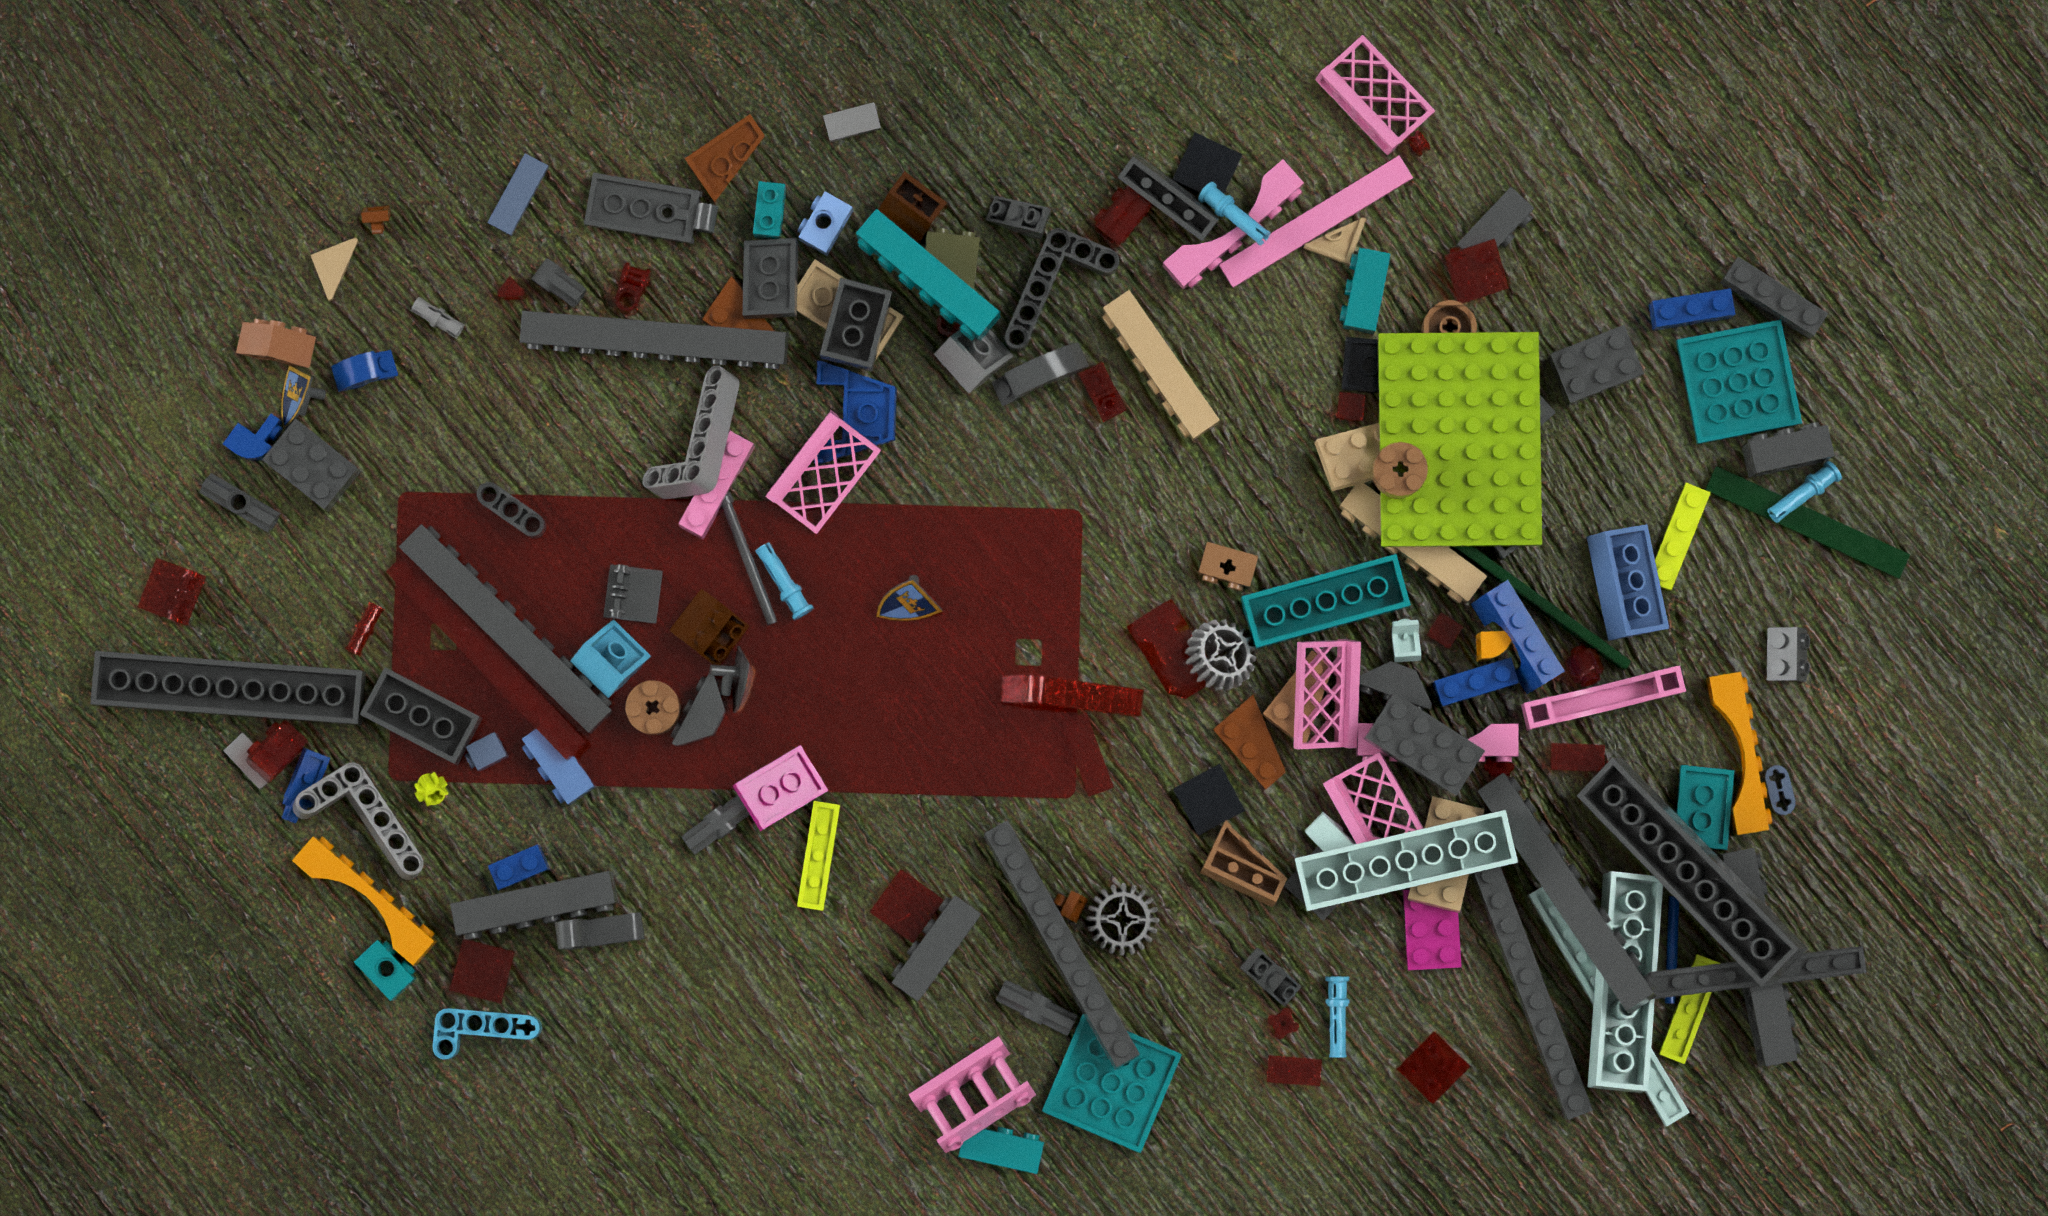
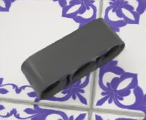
M486 482L479 486L477 490L478 501L490 511L530 538H539L545 533L546 522L538 513L492 482ZM490 488L495 489L497 492L495 500L492 502L484 501V492ZM509 504H516L518 506V513L514 517H507L505 515V508ZM531 519H538L540 521V528L536 532H529L527 530V523Z

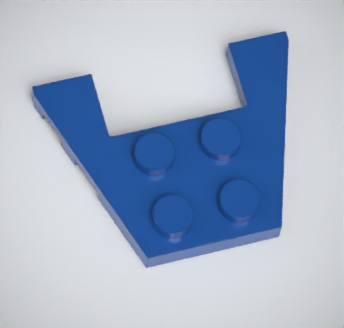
M817 361L818 386H844L843 421L876 446L895 441L897 388L824 361ZM844 428L842 430V440H834L835 445L850 443L849 432ZM853 436V442H860V440ZM828 440L824 446L832 445L831 440ZM866 445L854 446L855 453L870 449ZM851 446L835 448L837 459L852 455ZM832 449L821 450L817 454L818 465L834 460Z

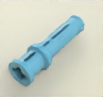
M1210 182L1202 189L1198 200L1201 203H1207L1213 208L1217 216H1225L1256 241L1258 245L1264 244L1262 239L1268 240L1271 232L1236 206L1233 197L1222 193L1217 188L1216 183Z
M1826 461L1823 467L1816 473L1807 475L1802 485L1768 508L1769 516L1774 522H1780L1785 516L1814 495H1822L1825 492L1824 489L1833 482H1839L1842 479L1840 471L1832 462Z
M770 542L756 549L755 552L764 563L781 592L780 599L785 601L792 611L793 620H797L812 611L814 607L812 604L809 605L801 593V586L793 582Z
M1326 976L1325 981L1328 982V999H1326V1004L1330 1007L1329 1057L1344 1058L1347 1057L1346 1006L1350 1003V999L1347 998V982L1350 981V977Z

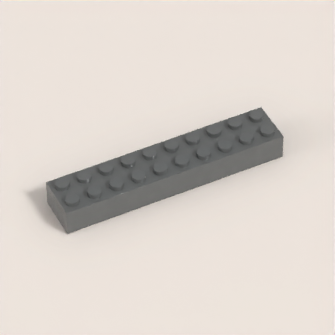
M95 651L90 704L104 707L362 726L363 716L360 713L364 705L366 672L361 670Z
M1613 757L1577 795L1761 987H1771L1808 949L1623 758Z

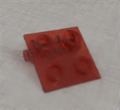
M1495 238L1461 250L1460 247H1453L1449 250V254L1444 255L1457 301L1462 304L1509 288Z
M156 557L137 607L187 626L206 576Z
M1433 1032L1397 1070L1430 1103L1434 1104L1471 1066L1437 1033Z

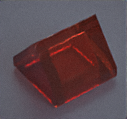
M511 276L508 277L497 292V296L501 301L524 300L527 298L524 290Z

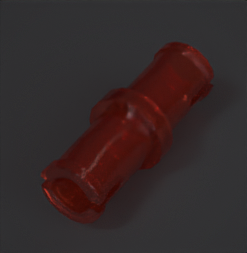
M368 602V606L359 623L356 622L354 625L356 629L345 650L359 657L361 656L369 637L375 633L373 629L384 611L382 607Z

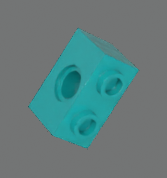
M759 181L753 227L754 238L766 240L781 239L786 198L785 184Z
M376 940L354 963L390 1001H394L417 979L413 975L416 970L406 960L401 962L395 956L397 951L393 949L390 942L386 940L383 943L381 940ZM385 961H390L394 965V972L390 976H385L381 972V965Z

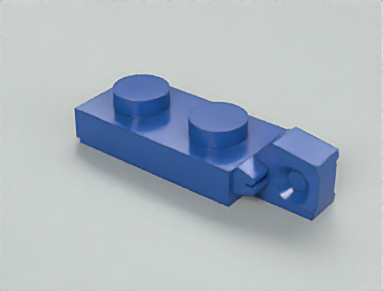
M303 748L284 795L282 804L286 806L281 818L296 824L298 817L293 812L294 800L300 792L323 778L330 760L329 757ZM302 799L299 801L302 809L307 810L308 807L311 808L312 803L309 800Z

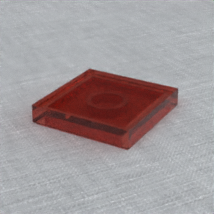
M900 869L870 913L911 943H914L944 900Z
M463 938L449 990L502 1004L516 952L472 940H464Z

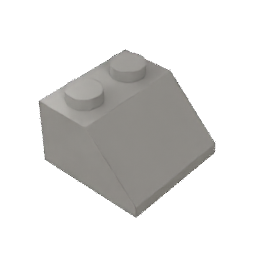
M959 330L950 336L934 353L941 364L946 367L968 393L982 385L1013 357V354L991 330L981 341H978L976 338L971 341Z

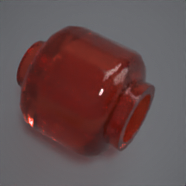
M1584 645L1573 648L1570 651L1571 655L1565 660L1566 668L1573 683L1587 687L1601 680L1600 676L1604 672V667L1598 652L1593 648H1586Z

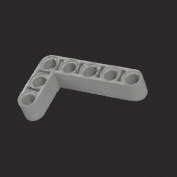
M719 365L712 366L707 371L685 462L649 468L642 479L645 488L662 499L706 494L715 488L740 382L737 377Z
M345 764L297 795L293 803V812L301 819L313 817L346 796L396 873L402 879H414L422 870L423 859L359 764ZM348 771L355 773L357 781H347L344 773ZM325 785L333 787L335 795L326 796L322 792V787ZM368 794L372 799V803L369 805L363 804L359 799V795ZM302 799L309 800L313 805V809H302L299 801ZM374 817H384L387 825L384 827L377 826L374 822ZM389 839H398L401 842V848L393 849L389 845ZM403 861H413L416 865V870L407 871L403 866Z

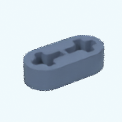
M1771 766L1763 775L1770 808L1777 815L1790 814L1795 808V797L1789 774L1782 766ZM1773 770H1776L1777 774L1782 773L1783 779L1779 780L1781 789L1777 790L1775 781H1770L1769 776L1773 775ZM1778 792H1782L1784 800H1789L1786 811L1776 806V802L1780 801Z

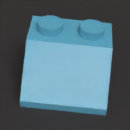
M613 619L586 641L570 662L609 698L650 659L651 655Z

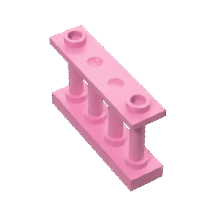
M999 1036L908 1094L920 1112L928 1110L943 1134V1136L937 1139V1142L945 1153L960 1148L964 1141L1017 1107L1028 1104L1031 1098L1036 1096L1028 1081L1022 1085L1019 1084L1005 1062V1058L1010 1053ZM992 1066L997 1067L1011 1092L1000 1099L996 1098L982 1076L983 1072ZM970 1080L974 1081L989 1105L977 1114L973 1112L960 1091V1087ZM947 1095H951L966 1121L954 1129L951 1128L937 1105V1102Z

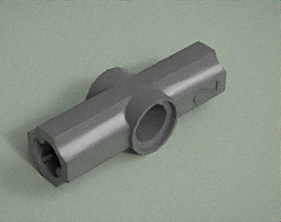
M212 473L205 479L199 492L267 533H270L275 527L281 514ZM239 496H244L246 499L245 507L241 510H236L234 507L235 499Z
M737 795L725 805H720L707 814L703 821L686 832L682 839L693 854L696 855L715 840H720L738 826L737 824L746 819L750 814Z
M1007 980L1004 981L996 998V1001L1020 1012V1015L1040 1025L1049 1026L1051 1029L1067 1036L1078 1016L1052 1003V1000L1032 990L1029 992Z

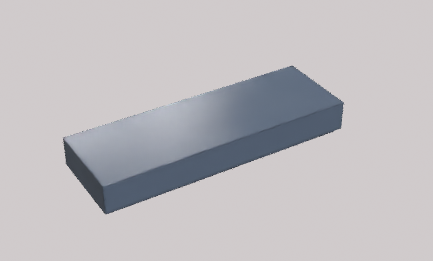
M525 153L487 223L512 236L549 166Z

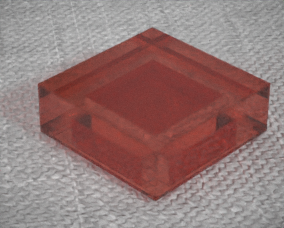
M1339 392L1336 419L1363 422L1366 395Z
M1440 613L1426 636L1445 648L1450 649L1464 626L1445 614Z

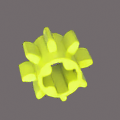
M435 772L424 774L414 784L417 790L415 796L419 802L425 801L427 806L440 804L444 800L445 795H448V791L445 788L448 784L443 776L438 778Z

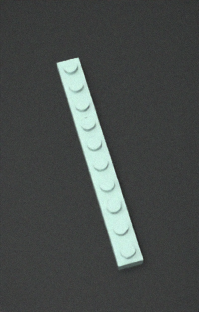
M1540 887L1530 893L1528 897L1591 1003L1594 1004L1596 966L1543 887ZM1651 1048L1648 1091L1645 1093L1663 1124L1669 1126L1690 1112Z

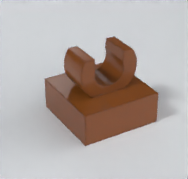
M390 205L363 208L361 212L362 223L371 222L372 234H383L384 221H389L391 217Z
M1071 890L1068 898L1058 893L1054 903L1063 907L1060 912L1063 917L1077 923L1088 899Z

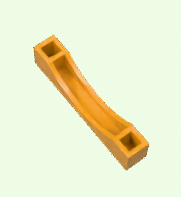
M1741 672L1708 677L1706 682L1710 705L1730 725L1741 753V781L1736 798L1731 805L1730 817L1733 834L1737 836L1769 830L1768 825L1772 824L1770 809H1765L1764 798H1767V789L1765 782L1760 781L1759 772L1763 771L1761 757L1756 756L1754 746L1758 745L1756 730H1751L1750 719H1753V710L1751 703H1747L1745 693L1749 691L1747 679L1742 677Z
M313 836L292 861L311 878L342 882L365 895L377 907L384 918L391 936L393 949L413 966H416L437 942L433 938L435 933L424 923L421 926L412 920L415 915L406 907L402 906L399 909L392 902L395 898L385 889L378 891L372 885L375 881L364 871L360 874L352 868L354 862L342 853L339 857L333 852L334 845L322 836L318 839Z

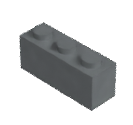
M1510 187L1457 243L1455 249L1477 269L1482 264L1487 267L1497 257L1494 253L1500 245L1505 248L1515 238L1512 234L1518 226L1523 229L1533 219L1530 213L1534 207Z

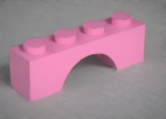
M732 431L729 432L715 488L709 493L694 495L678 523L680 528L704 540L727 492L755 448L754 443Z

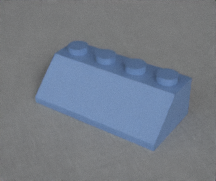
M1648 525L1604 531L1587 536L1608 641L1669 629Z

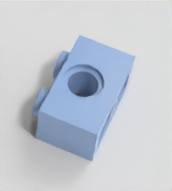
M824 192L822 197L817 195L810 208L813 210V213L809 220L803 219L797 232L800 233L799 240L828 256L851 216L853 207ZM822 216H826L831 220L830 226L826 229H821L816 225L817 220Z

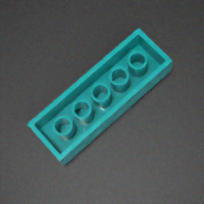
M878 209L871 214L856 232L859 248L869 256L872 253L878 256L877 260L889 273L893 270L896 271L902 284L910 290L915 287L920 291L918 293L919 297L930 307L934 304L940 308V315L951 324L956 321L961 326L960 332L971 341L974 338L981 341L1000 319V311Z
M1397 554L1241 597V603L1255 650L1411 606Z

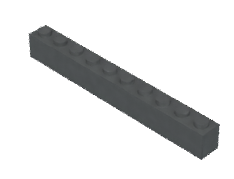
M522 311L520 343H527L528 349L543 350L544 344L553 345V351L569 352V347H579V353L595 354V349H605V355L621 356L622 351L632 352V357L648 358V353L658 354V359L674 360V355L685 356L684 361L700 363L701 357L711 358V364L727 365V360H737V366L753 367V362H763V368L779 369L780 364H787L789 332Z
M421 524L399 548L588 733L592 734L613 712L609 708L612 702L601 692L596 695L590 689L593 684L583 674L578 677L571 670L574 665L564 655L558 658L552 652L555 646L545 637L540 640L533 633L536 628L526 618L522 621L514 615L517 609L507 600L502 603L495 596L498 591L488 581L483 584L476 577L479 572L469 562L464 566L457 559L460 554L450 544L445 547L439 541L441 535L431 525L425 528Z
M1502 773L1479 789L1478 793L1492 813L1506 810L1514 846L1625 1010L1630 1014L1657 996L1653 990L1657 987L1648 973L1645 976L1641 973L1638 967L1642 964L1633 951L1628 953L1623 945L1627 943L1618 929L1612 930L1608 924L1611 918L1603 907L1597 908L1593 902L1596 896L1588 885L1582 886L1578 880L1581 874L1573 863L1567 864L1563 858L1566 852L1558 841L1552 842L1548 836L1552 833L1543 819L1541 821L1537 820L1533 814L1537 811L1529 798L1525 800L1519 793L1522 787L1514 776L1509 778L1505 773Z
M1008 820L985 832L983 838L1114 1070L1136 1059L1140 1053Z
M1501 867L1471 873L1564 1119L1569 1120L1593 1111Z

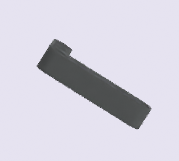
M1061 228L1051 230L1046 237L1005 333V344L1008 349L1020 352L1027 347L1064 259L1098 274L1110 276L1117 271L1119 266L1117 253L1112 249ZM1062 236L1066 240V244L1061 248H1055L1051 244L1053 237ZM1079 246H1086L1090 250V255L1086 258H1079L1075 254V250ZM1104 256H1109L1113 258L1115 264L1113 267L1106 269L1100 265V259ZM1044 260H1051L1055 263L1056 267L1051 272H1045L1041 269L1040 265ZM1034 284H1041L1045 288V292L1037 297L1031 294L1030 288ZM1024 308L1032 309L1035 313L1034 318L1029 321L1021 319V310ZM1012 333H1021L1024 336L1023 343L1020 345L1012 344L1009 340Z
M641 912L590 920L572 919L555 922L557 944L560 950L581 949L645 939Z

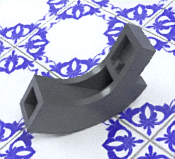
M1074 343L1021 364L991 383L1001 405L1005 406L1040 387L1071 377L1089 367L1079 343Z

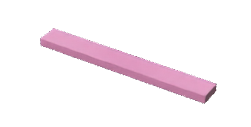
M1397 156L1272 232L1267 241L1262 239L1264 244L1258 245L1257 242L1221 263L1219 267L1231 287L1234 288L1413 179V176L1401 157Z

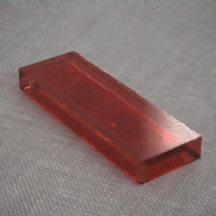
M1087 712L1061 721L1088 797L1114 788Z

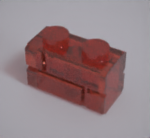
M1128 185L1124 190L1119 187L1110 199L1113 201V204L1109 209L1106 210L1103 207L1094 218V221L1097 222L1094 229L1117 248L1121 247L1153 206L1152 203Z
M285 719L280 724L277 722L272 724L265 733L267 737L261 743L257 740L247 750L249 754L246 760L247 764L268 783H271L302 752L308 743V740Z

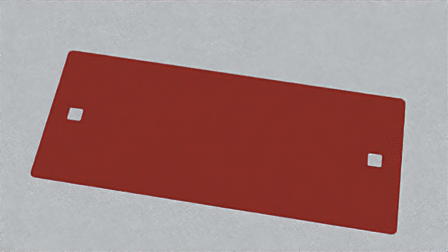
M405 492L398 499L392 671L482 717L483 719L470 744L495 732L498 734L509 757L480 772L476 767H470L465 757V754L468 753L467 749L460 763L456 765L390 731L389 775L394 780L418 781L422 775L435 772L438 778L443 776L446 782L554 785L550 779L546 782L537 770L540 764L535 757L530 760L522 749V746L525 745L522 738L546 721H550L595 786L735 790L733 788L735 783L801 745L829 790L827 792L1069 798L1075 793L1083 522L1081 513L1075 509L840 503L816 534L775 502L734 500L732 505L778 621L767 625L722 507L719 508L713 524L704 540L680 528L678 524L692 499L510 494L538 513L546 522L545 533L539 538H530L483 506L478 501L477 493ZM483 494V499L486 502H492L497 494ZM785 502L790 507L802 506L801 502ZM805 502V505L818 504L820 502ZM509 504L505 508V515L507 517H514L518 513V506L516 504ZM824 506L825 513L831 506ZM821 507L806 509L807 520L815 526L822 518ZM802 509L796 510L798 513H800V514L803 516V511H802ZM531 519L527 523V530L529 532H536L540 528V521L538 519ZM421 524L425 528L431 525L441 535L439 541L445 547L450 544L460 554L457 559L464 566L469 562L479 572L476 577L483 584L488 581L498 591L495 596L502 603L507 600L517 609L514 615L522 621L526 618L536 628L533 633L540 640L545 637L555 646L552 652L558 658L564 655L569 661H571L586 641L613 620V618L603 617L610 565L619 564L627 565L628 567L663 571L656 624L614 619L651 657L619 690L608 698L612 702L609 708L613 712L592 734L588 733L399 548ZM768 542H770L793 582L801 586V593L808 604H812L814 607L812 611L797 620H793V613L789 606L780 599L781 592L755 552L756 549L764 544L766 545ZM911 575L919 577V585L943 609L940 613L919 620L900 621L876 617L878 605L883 596L891 588L909 580ZM700 589H703L750 625L720 664L723 666H734L737 646H740L750 663L743 699L736 713H733L732 689L730 696L721 695L727 713L715 736L677 747L672 744L674 739L670 737L674 728L661 735H647L637 730L627 717L625 710L626 701L629 693L640 683L649 680L663 682L678 695L681 704L678 723L682 725L687 716L683 714L690 699L695 700L699 691L695 690L702 676H708L710 665L713 664L669 630ZM432 624L457 625L456 650H432L430 648ZM1017 639L1042 640V664L1040 666L1015 664ZM575 666L571 669L578 677L582 674ZM716 676L719 689L721 690L723 676ZM594 684L590 688L596 695L601 692ZM650 702L647 707L650 709L649 715L652 712L657 714L660 711L657 707L659 702L655 704Z

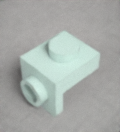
M1401 619L1392 622L1391 638L1394 663L1421 661L1419 621Z

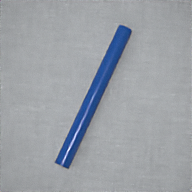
M1669 896L1666 970L1677 969L1679 901L1674 896ZM1676 996L1666 997L1665 1003L1676 1004Z

